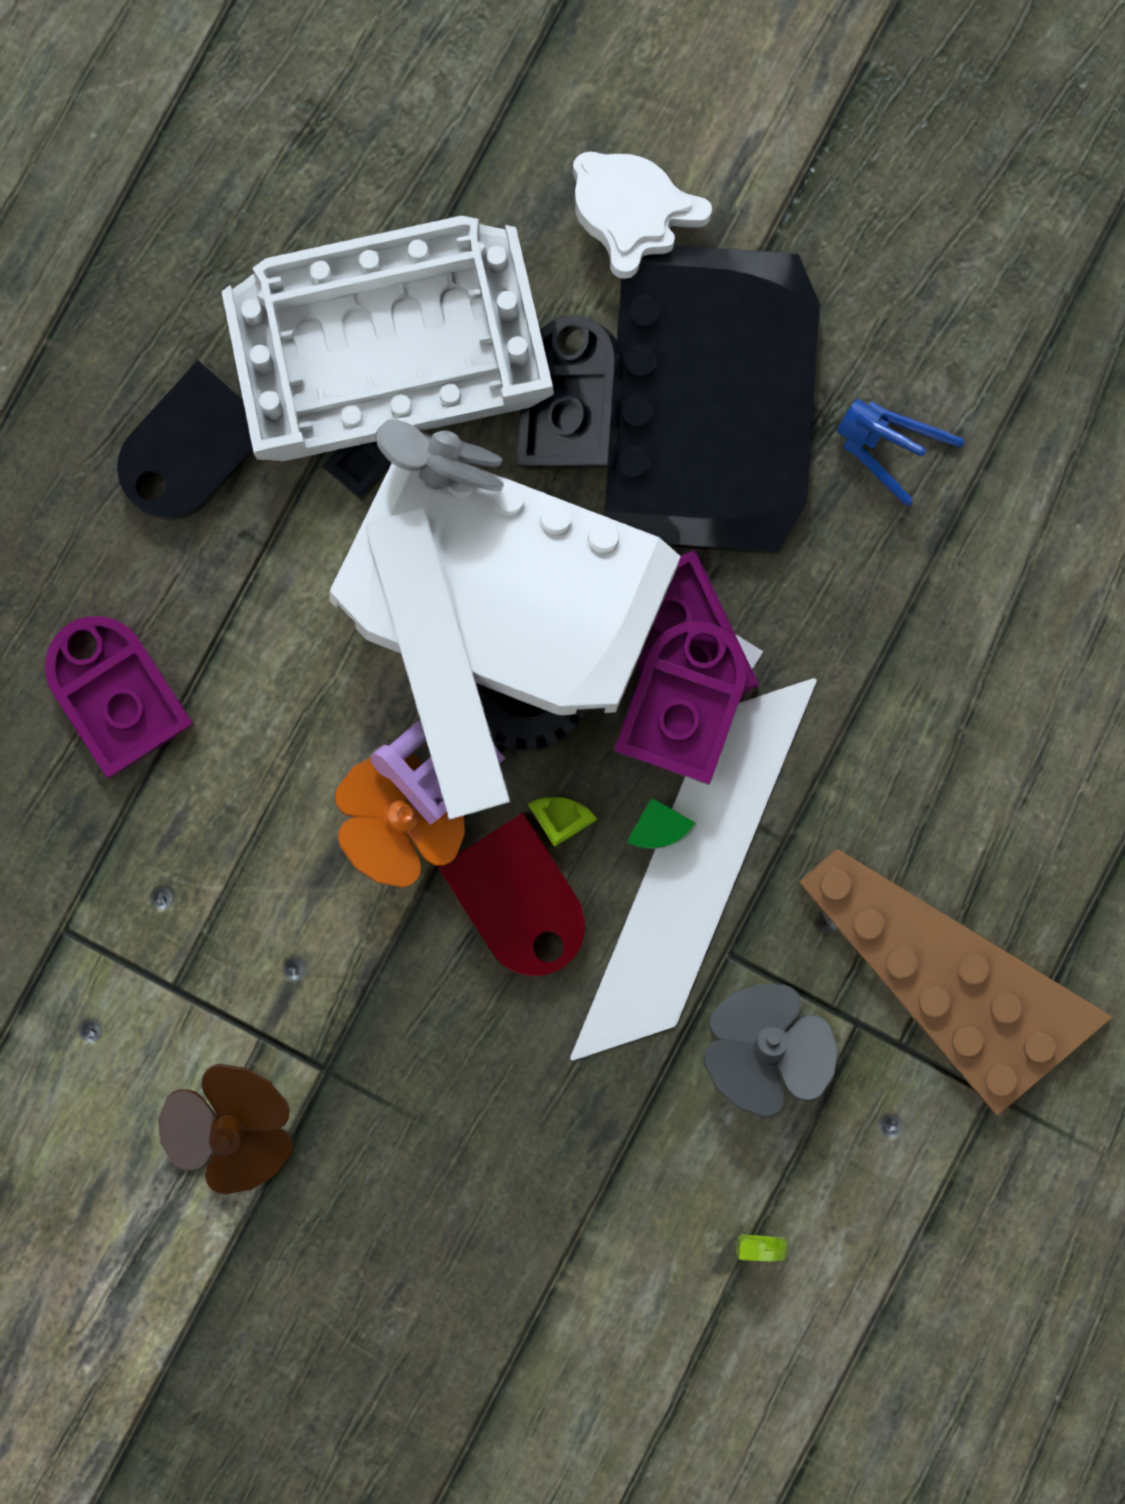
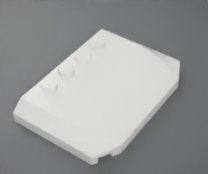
M466 216L448 218L266 258L253 268L254 274L234 289H232L231 285L224 289L222 296L253 452L256 459L288 461L377 441L376 433L378 428L386 420L390 419L407 422L419 431H425L530 408L554 395L516 227L505 225L506 230L481 225L476 218Z
M392 463L329 591V601L336 608L339 605L355 622V629L366 640L401 653L364 524L424 506L475 683L557 715H574L577 709L605 708L604 713L616 712L676 572L681 556L657 536L488 471L485 472L495 476L504 483L502 491H488L475 488L453 479L450 480L448 487L432 489L426 486L425 481L420 479V471H409Z

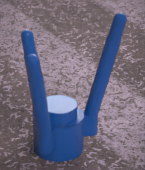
M857 398L836 433L847 439L842 448L855 455L904 505L910 506L913 502L912 498L864 448L865 444L874 449L883 437L918 456L926 454V449L923 446L889 428V423L956 447H962L964 440L941 429L886 410L873 401L868 405Z

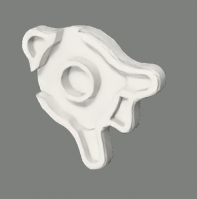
M586 152L574 160L573 176L577 183L575 189L576 216L585 230L606 247L610 256V269L618 278L626 279L634 276L638 271L640 260L643 256L670 252L675 241L674 233L669 229L670 227L701 228L710 220L712 206L708 200L680 191L662 169L645 158L630 154L604 155L597 152Z

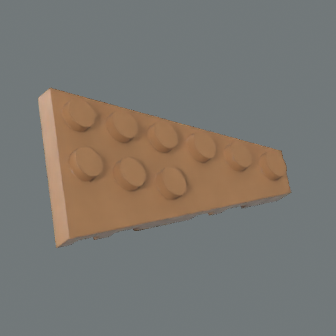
M839 849L833 851L798 881L801 887L988 1108L997 1116L1113 1018V1016Z

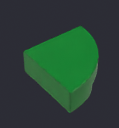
M651 798L627 842L643 849L665 848L685 839L694 830L697 823Z

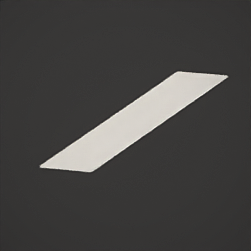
M815 678L740 702L710 785L687 777L684 778L672 810L694 821L697 825L685 839L671 846L655 849L570 1057L572 1061L677 1025L816 684Z

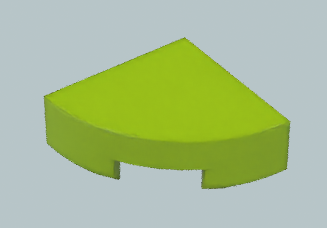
M543 797L528 803V806L554 847L597 821V818L588 808L569 798Z
M740 1233V1236L737 1235L736 1255L739 1260L784 1261L787 1257L788 1241L780 1237Z

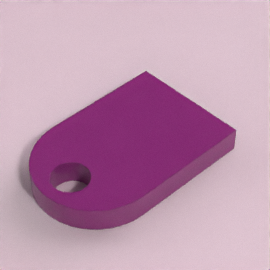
M103 616L80 618L62 628L52 640L45 660V673L48 685L106 778H113L195 725L140 638L121 622ZM82 632L92 633L97 641L96 652L86 660L76 659L72 655L70 648L72 639Z
M702 621L680 623L662 633L648 653L614 752L710 785L746 683V661L736 640L719 626ZM708 635L716 641L718 655L713 661L700 663L693 659L689 652V644L694 637Z

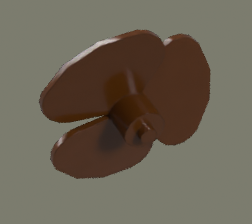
M216 1064L205 1071L201 1086L215 1112L196 1091L178 1089L167 1096L158 1119L160 1143L172 1164L186 1171L201 1168L206 1164L212 1153L215 1152L207 1166L205 1177L210 1189L216 1193L226 1195L254 1189L275 1176L291 1155L293 1147L292 1138L287 1131L282 1129L289 1119L290 1108L288 1102L271 1081L248 1068Z

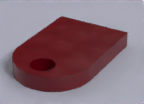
M523 813L457 854L452 862L437 867L492 954L509 970L526 976H544L562 969L578 953L585 935V916L582 906ZM543 932H554L563 941L564 948L561 956L551 962L539 959L533 949L536 937Z

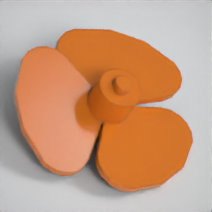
M413 753L404 759L413 771L422 765L419 758ZM370 758L355 765L336 788L334 795L335 804L343 814L353 817L345 821L338 830L337 839L339 846L354 868L376 883L403 888L410 886L418 879L421 864L409 837L422 857L433 865L443 866L456 858L465 834L464 815L449 819L448 813L445 812L437 821L430 825L397 786L374 768Z

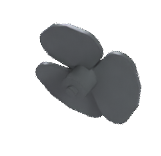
M757 984L734 992L713 1010L709 1021L711 1032L718 1040L712 1042L706 1048L703 1058L704 1066L716 1090L736 1108L762 1118L778 1114L785 1101L784 1090L777 1069L791 1096L806 1102L819 1098L835 1074L838 1050L831 1026L826 1020L815 1015L803 1016L785 1033L801 1009V999L798 993L787 985Z

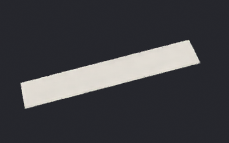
M424 506L365 523V529L449 819L510 802Z

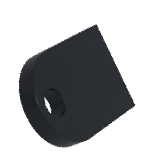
M570 315L557 318L540 330L554 395L530 408L520 410L517 466L524 469L616 468L623 372L620 346L614 335L606 327L587 317ZM576 330H582L584 342L581 349L573 355H568L565 347L568 336Z
M197 360L123 443L118 456L117 472L121 488L127 498L147 515L164 520L185 518L202 509L254 453L243 399ZM149 474H158L164 478L166 484L163 495L153 501L141 498L139 494L141 480Z

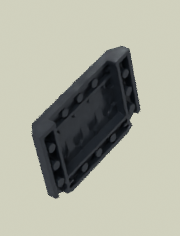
M674 245L673 249L668 253L643 256L637 273L631 278H621L617 342L623 359L616 468L607 469L605 517L657 536L670 547L777 554L807 504L820 303L799 254Z

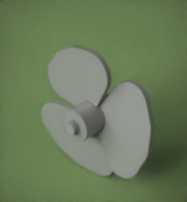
M395 419L386 420L377 430V445L386 458L402 469L420 471V479L425 481L426 486L432 489L448 487L450 480L453 479L471 487L488 491L503 490L504 483L498 478L466 464L471 463L493 467L501 465L502 458L482 447L461 441L453 432L445 430L434 434L421 433L413 425Z

